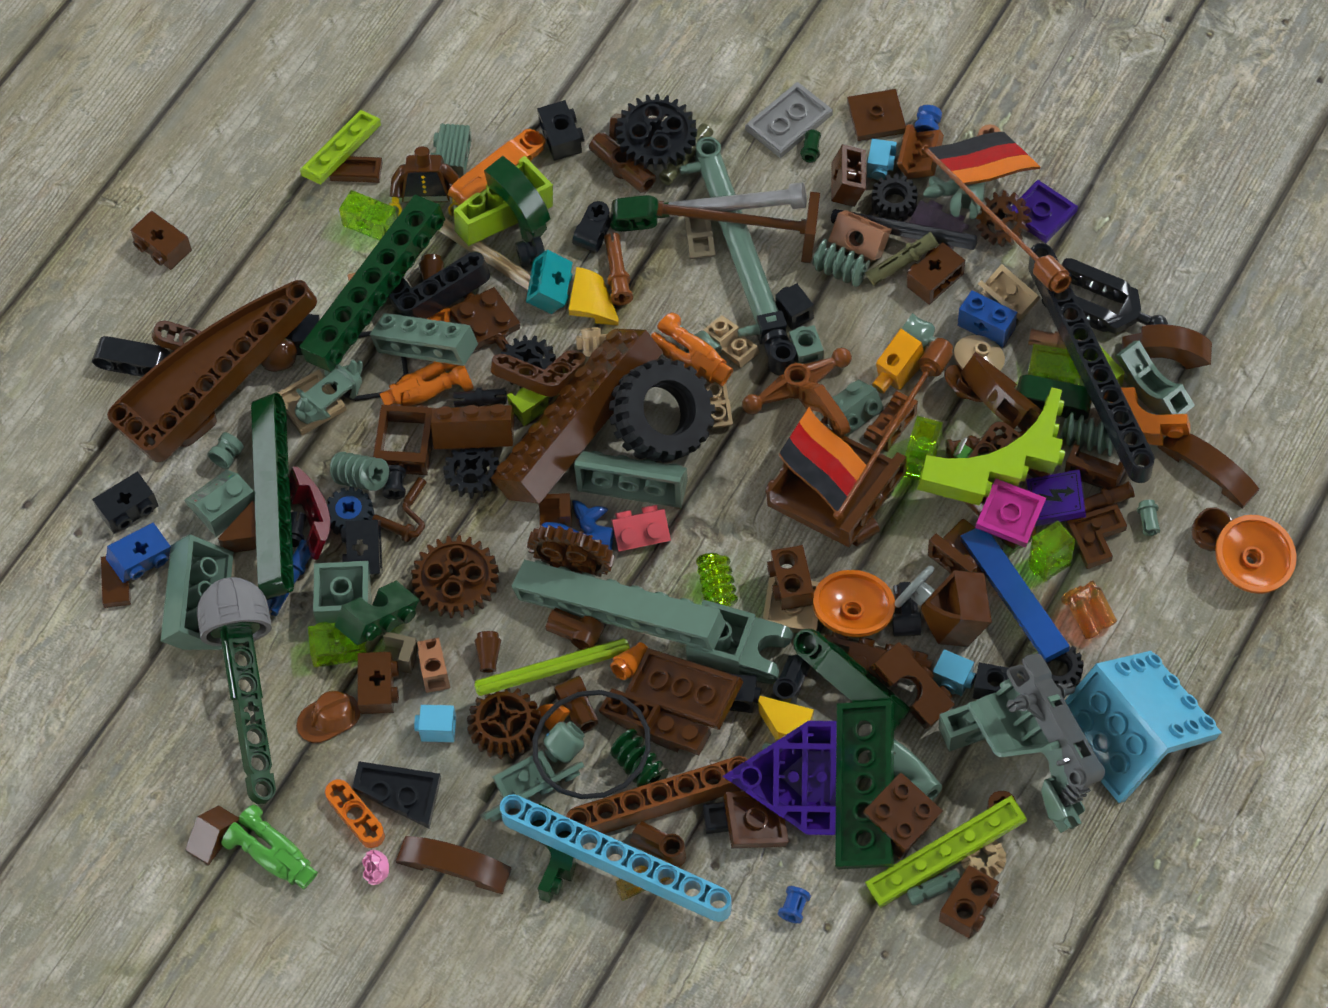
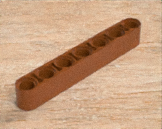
M742 756L733 757L576 806L568 811L566 817L574 821L586 822L585 826L606 834L641 823V821L644 822L723 797L726 792L742 791L741 788L725 779L723 775L748 759ZM710 779H718L720 781L716 785L707 783ZM684 787L693 789L690 793H682L680 791ZM658 795L666 797V799L661 802L653 800L654 797ZM630 804L639 805V808L636 810H629L626 807ZM604 812H610L613 814L610 818L607 819L600 817V815Z

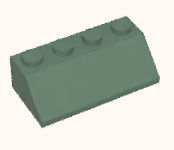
M582 451L575 460L577 491L682 508L688 482L686 467L673 463L669 465L656 463L649 459H630L624 455H605L599 451Z
M191 534L171 545L161 642L182 650H222V646L208 645L201 641L197 608L201 596L211 584L220 579L231 577L234 552Z

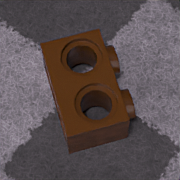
M803 545L771 550V561H767L769 578L774 577L776 585H772L774 601H780L781 610L813 605L814 590ZM785 564L792 565L791 568H783L781 566ZM796 588L798 591L789 592L787 589Z
M969 865L942 907L939 922L970 938L974 930L979 932L986 920V917L983 915L988 907L993 909L1000 897L998 893L999 882ZM981 888L986 893L979 896L975 895L971 890ZM967 911L971 914V917L963 919L957 913Z

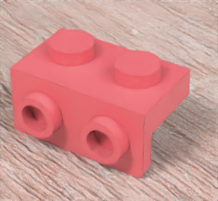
M657 505L643 507L642 513L633 515L631 510L615 513L616 518L610 519L618 552L671 541L665 509H658Z

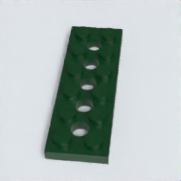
M892 700L837 704L835 867L838 870L894 867V841L868 817H858L860 807L870 805L894 780V703ZM862 725H872V731L868 736H859L858 731ZM863 751L872 752L871 760L865 764L859 763V755ZM870 778L872 780L871 787L865 791L859 790L858 784L860 780ZM862 833H871L872 838L869 844L865 846L858 845V837Z

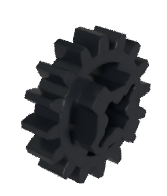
M523 335V341L520 342L514 338V345L506 344V352H501V354L510 355L544 370L556 360L553 347L547 346L545 339L538 342L535 335L532 340H528L527 336Z
M485 447L479 449L461 448L460 452L453 449L451 451L453 458L446 457V466H443L445 483L446 485L450 484L451 492L458 490L459 497L469 493L470 499H473L474 493L484 497L483 491L485 489L489 492L493 491L492 484L495 483L491 477L497 471L496 469L500 462L499 458L494 456L492 449L487 452ZM458 466L459 469L457 470V475L455 476V470ZM489 466V472L486 475L485 472H487V467Z

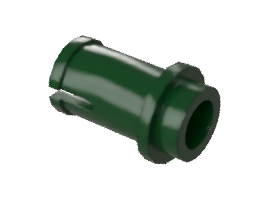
M814 129L806 131L804 147L800 151L802 159L808 163L815 162L820 156L819 142L821 133Z

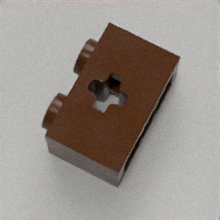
M842 144L831 162V201L855 207L866 190V150Z
M152 210L130 230L134 239L133 245L140 252H147L151 255L155 263L160 266L164 265L170 270L192 251L188 236Z
M942 242L936 249L928 251L920 263H915L909 268L907 272V288L930 305L964 275L966 260Z
M391 652L358 653V707L361 714L394 713V703H399L398 687H394V677L399 676L398 661L393 660ZM378 680H382L380 681V686H375L377 685Z

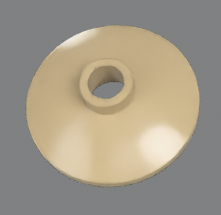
M970 335L963 337L956 343L953 355L956 364L962 370L975 352L997 369L1002 370L1005 363L1004 353L1000 346L989 338L980 335Z

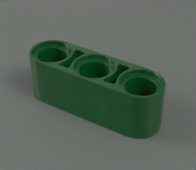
M1034 375L1020 376L1016 390L1043 410L1051 388L1062 390L1060 400L1064 401L1063 410L1059 417L1067 418L1070 412H1073L1074 420H1078L1081 415H1084V420L1088 419L1092 400L1085 386Z

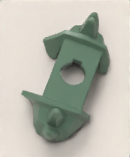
M351 360L349 365H336L331 373L325 370V377L305 393L297 388L296 392L300 396L295 407L297 418L306 424L328 419L331 416L326 411V408L349 389H352L350 398H356L362 384L360 375L363 362L359 360L356 363L355 360ZM335 383L337 385V391L334 394H326L322 391V387L326 384Z

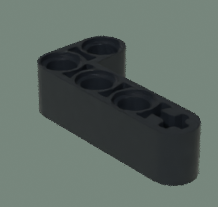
M471 252L413 288L402 277L400 284L393 289L388 297L399 315L427 319L485 284L489 280L491 273L483 255L479 252Z

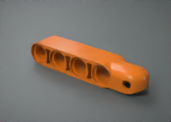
M533 129L524 130L459 178L450 187L448 195L461 205L476 192L481 193L486 189L487 181L484 173L486 168L501 156L506 157L515 166L519 164V160L523 156H526L531 161L544 150L545 137Z

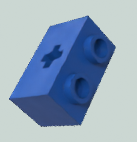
M971 290L959 308L957 326L976 335L987 337L1003 348L1016 328L1018 312Z
M153 522L108 545L106 560L120 580L125 583L128 580L140 578L153 567L159 568L169 560L171 546Z

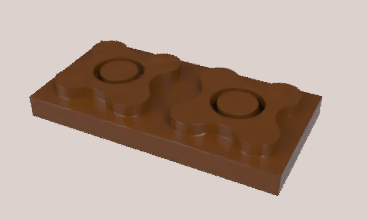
M647 648L625 693L658 704L661 710L720 730L743 684V680L740 677Z

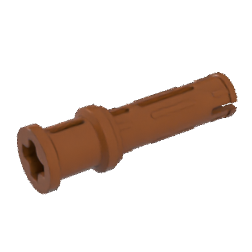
M608 233L604 236L610 270L607 281L612 289L610 300L614 305H626L633 300V293L629 290L631 279L630 275L625 271L620 235L613 233L614 241L612 242L611 234Z

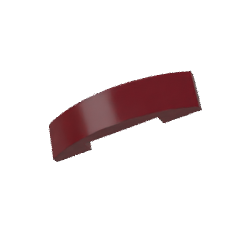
M293 466L289 474L290 500L292 504H302L311 527L306 542L313 560H318L330 531L329 510L316 484L299 467Z

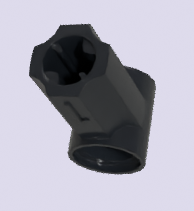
M900 582L894 585V599L896 600L911 583ZM909 598L901 607L895 606L893 636H921V612L918 611V604Z
M797 654L789 655L779 679L773 685L772 699L797 705V697L811 665ZM788 693L790 694V696L784 697L780 694Z

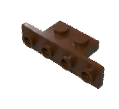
M833 631L832 634H825L824 637L829 642L849 646L848 655L884 684L870 666L886 653L893 644L886 643L885 647L874 645L875 640L866 637H859L857 641ZM913 650L915 653L914 659L920 665L927 667L933 665L934 660L928 659L929 654ZM899 680L892 686L898 687Z

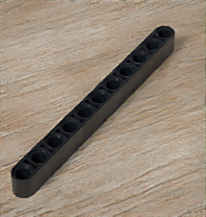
M1037 243L1031 248L1039 258L1051 255L1058 261L1053 249L1047 244ZM1029 256V272L1128 477L1136 483L1149 481L1155 460L1153 452L1071 286L1069 285L1061 293L1050 291L1033 274L1035 261Z

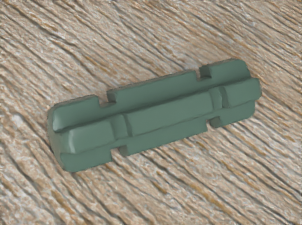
M951 870L945 873L946 876L944 877L940 875L922 883L920 888L916 886L909 889L907 896L910 903L917 905L922 903L924 898L929 900L948 891L947 888L949 887L951 889L955 888L961 879L957 870Z

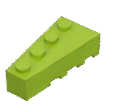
M523 156L516 167L522 171L536 188L547 209L553 207V184L526 156ZM486 185L484 191L481 193L476 192L454 209V231L468 246L518 223L510 206L502 197L490 189L488 185Z

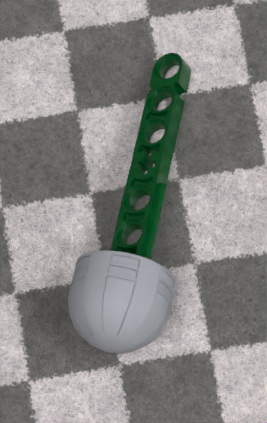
M228 577L214 582L203 593L198 603L197 619L201 641L208 645L222 646L230 699L233 700L243 769L247 775L245 778L247 794L252 802L261 805L268 802L275 795L276 786L274 773H270L272 761L261 700L263 694L254 641L266 636L271 631L272 626L268 603L263 592L248 580ZM235 654L243 655L247 660V665H238L234 659ZM239 680L248 681L251 691L245 692L241 690ZM246 707H248L249 711L254 712L251 717L249 712H244ZM247 732H255L259 736V743H251L247 738ZM254 757L259 758L263 762V770H256L251 764V759ZM256 784H262L267 788L268 795L266 797L257 794L255 790Z

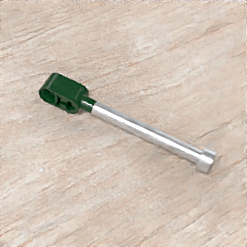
M802 182L790 184L789 189L665 202L664 204L717 211H734L790 204L792 209H801L807 206L805 185ZM650 195L617 198L611 203L610 226L613 230L619 232L652 229L657 226L658 219L678 216L667 214L657 216L659 202L657 198Z

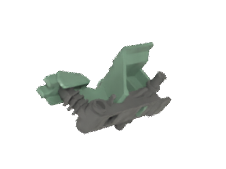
M1034 653L1022 659L1023 665L1013 666L1007 670L1009 679L999 685L1000 690L976 701L969 702L967 707L996 756L1008 757L1041 752L1047 757L1051 778L1044 780L1041 793L1048 818L1053 820L1060 833L1069 828L1074 829L1081 824L1079 815L1085 811L1081 801L1083 797L1087 796L1086 793L1091 791L1089 787L1103 779L1105 769L1099 762L1084 732H1082L1064 700L1066 695H1071L1075 692V687H1071L1073 686L1072 683L1064 685L1060 683L1055 684L1051 671L1043 657L1038 653ZM1017 673L1022 676V679L1018 678Z

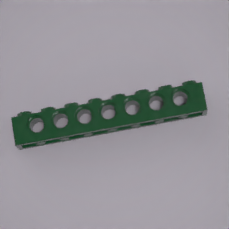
M418 195L412 197L299 348L306 362L331 373L336 365L342 361L345 353L351 345L355 344L358 336L370 324L378 309L385 304L389 294L400 284L402 277L414 265L417 257L429 245L435 233L442 228L446 219L439 204Z

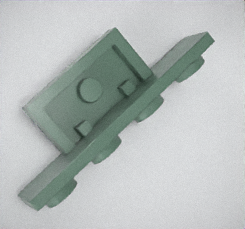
M538 751V759L546 776L555 783L563 778L565 782L580 775L579 769L585 767L582 762H576L554 774L543 751ZM533 755L492 776L502 798L514 794L531 801L530 796L540 792L541 795H544L554 789L542 779L533 761ZM500 804L482 813V819L487 820L490 818L494 822L502 818Z

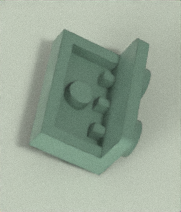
M859 379L850 383L846 389L832 397L849 422L851 431L844 435L846 437L884 409L877 389Z

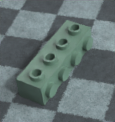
M384 313L370 333L378 353L461 366L465 365L478 345L470 325Z

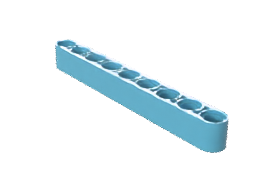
M508 795L500 803L502 821L505 826L710 920L721 922L728 919L731 915V895L723 887L519 795ZM513 808L520 810L516 815L507 814ZM536 820L545 821L544 825L539 827L532 825ZM562 831L571 833L567 838L557 836ZM586 843L596 844V847L591 850L583 848ZM613 854L622 856L618 861H610L608 859ZM641 865L648 868L643 873L634 871L637 866ZM664 877L674 880L668 885L659 882ZM689 889H697L700 892L693 897L685 894ZM719 900L726 904L722 908H714L711 905Z

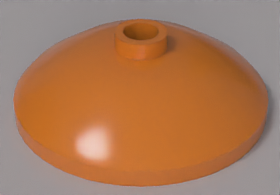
M1260 515L1240 516L1230 521L1217 538L1215 554L1221 572L1233 585L1244 591L1257 594L1275 591L1290 579L1295 570L1296 549L1287 531L1270 518ZM1246 557L1252 558L1254 563H1249Z
M842 570L832 573L820 581L814 591L813 608L820 622L833 632L849 637H865L878 633L890 623L894 615L895 599L888 585L875 575L860 570Z

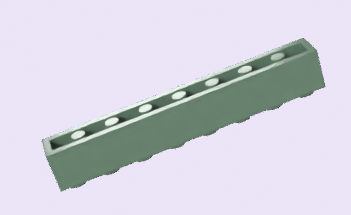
M524 559L511 586L520 601L551 609L558 608L581 617L590 616L603 623L709 651H714L726 624L720 610L713 605L706 604L703 606L695 604L686 598L676 599L669 597L663 592L653 593L645 591L636 585L629 587L613 579L602 580L589 573L579 574L572 572L566 567L560 566L556 568L548 566L539 560L533 562Z

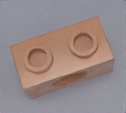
M845 210L838 213L828 241L836 243V249L838 250L843 246L845 247V252L853 250L858 254L857 257L863 254L864 261L870 260L872 262V260L882 257L892 229ZM856 231L863 235L862 244L858 243L855 239Z

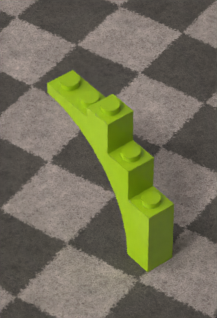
M1051 388L1037 421L1024 435L1004 448L971 458H942L926 455L917 490L980 506L983 497L989 496L995 478L1018 487L1020 481L1025 482L1028 468L1053 474L1056 466L1062 465L1065 450H1061L1063 439L1056 438L1059 424L1055 423L1056 417L1061 416L1064 401L1060 400L1062 390Z

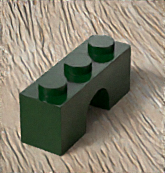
M396 580L378 589L372 605L368 604L361 597L342 605L335 627L358 646L368 640H374L385 632H391L395 627L403 623H409L416 615L415 609L419 599Z

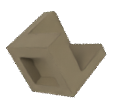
M385 632L383 636L385 642L384 652H391L393 660L398 661L400 672L411 674L419 651L416 638Z

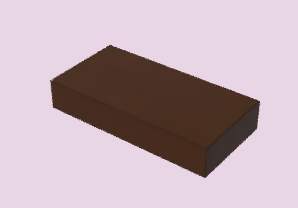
M349 156L329 176L330 181L380 183L383 164L382 157Z
M102 556L101 579L104 608L131 605L130 580L123 583L106 560V556Z

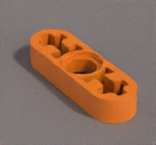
M341 779L331 781L325 789V795L331 807L365 847L375 848L380 846L385 839L382 824L346 781ZM335 790L343 791L344 798L347 801L345 804H343L339 796H334L333 792ZM355 807L362 809L363 814L360 818L352 820L347 817L350 809ZM365 823H367L371 831H376V837L367 836L366 830L363 827Z

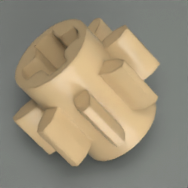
M598 327L581 329L582 335L576 338L577 350H583V354L590 357L591 353L606 340L607 334H601V328Z

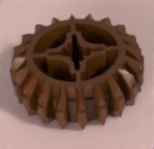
M507 688L504 692L496 691L494 694L484 695L485 699L476 698L477 706H470L469 709L471 715L467 717V724H469L467 730L468 734L472 735V743L474 745L478 744L480 752L487 750L490 758L495 753H498V758L502 760L505 753H509V757L513 759L515 751L523 755L525 752L524 746L532 748V739L540 722L541 712L536 710L538 708L535 700L530 701L531 698L528 693L521 696L519 688L511 693L510 688ZM506 707L515 708L517 710H509ZM496 709L493 715L487 716L489 713ZM501 715H504L505 721H507V730L504 729V724H501ZM522 728V730L519 733L512 736L516 730ZM491 735H499L502 738H496Z

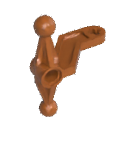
M841 347L833 351L831 358L806 364L794 363L789 365L784 373L760 395H747L742 401L743 410L747 414L754 415L761 411L763 404L788 398L799 399L806 409L810 407L812 411L820 412L823 417H827L828 424L837 436L842 437L848 434L851 429L846 416L824 385L818 382L834 367H847L852 360L850 351Z

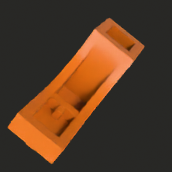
M1135 387L1121 388L1148 444L1163 446V436L1180 438L1183 435H1190V422L1187 414L1156 415L1148 413L1138 405Z

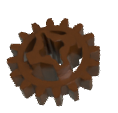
M1003 190L1002 196L994 192L992 200L987 197L984 198L986 206L1022 240L1023 237L1020 233L1022 231L1028 232L1029 229L1025 224L1032 222V219L1027 216L1031 210L1028 206H1025L1026 201L1023 198L1018 199L1019 196L1014 192L1009 196L1006 190ZM1011 204L1017 207L1019 213L1012 211ZM981 208L982 214L976 217L981 222L976 225L979 231H983L981 236L985 240L988 239V242L992 245L998 242L1001 247H1004L1005 241H1008L1011 246L1014 245V240ZM988 224L995 226L996 233L990 230Z

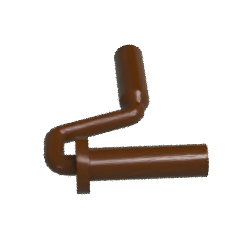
M418 477L403 499L402 509L419 525L416 530L412 524L404 526L377 514L373 516L372 520H381V528L400 535L404 542H409L411 538L419 537L425 529V523L409 506L413 505L427 482L423 478Z

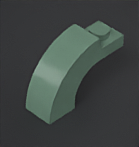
M1140 340L1133 341L1115 355L1127 374L1124 376L1127 385L1135 387L1137 397L1158 415L1185 414L1195 406L1183 384H1177L1168 380L1158 371Z

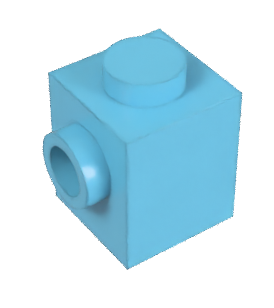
M944 649L933 670L934 678L932 679L939 687L944 686L951 694L962 696L965 689H971L975 681L976 673H973L974 662Z
M421 705L420 715H415L414 729L419 731L421 742L455 741L457 717L454 706Z

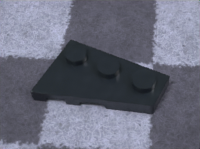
M358 761L352 787L355 792L430 829L441 775L440 773Z

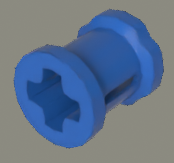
M788 886L786 888V900L783 908H779L778 915L788 922L801 923L803 920L801 914L805 903L810 901L811 895L800 887Z

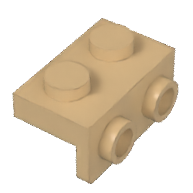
M1003 264L998 267L985 283L982 280L978 283L983 288L981 292L983 296L993 301L996 300L1000 304L1018 312L1017 319L1019 321L1024 318L1041 298Z

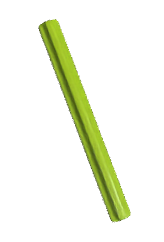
M622 638L476 680L475 690L478 696H483L614 658L630 649L627 639Z

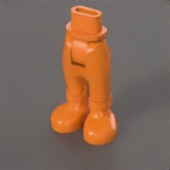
M674 312L667 314L658 323L657 329L672 337L677 343L682 344L689 350V353L678 348L674 343H670L661 334L654 332L651 334V337L661 348L663 355L672 361L679 360L684 362V368L692 366L697 370L695 375L698 378L703 376L710 383L716 382L720 386H724L733 373V369L726 365V360L721 358L717 351L704 340L689 333L685 328L680 327L681 318L678 314Z
M434 361L417 371L404 375L397 383L389 385L390 389L380 393L384 405L394 403L401 405L402 403L403 406H413L432 399L442 391L452 388V385H459L464 391H472L474 387L465 365L461 366Z

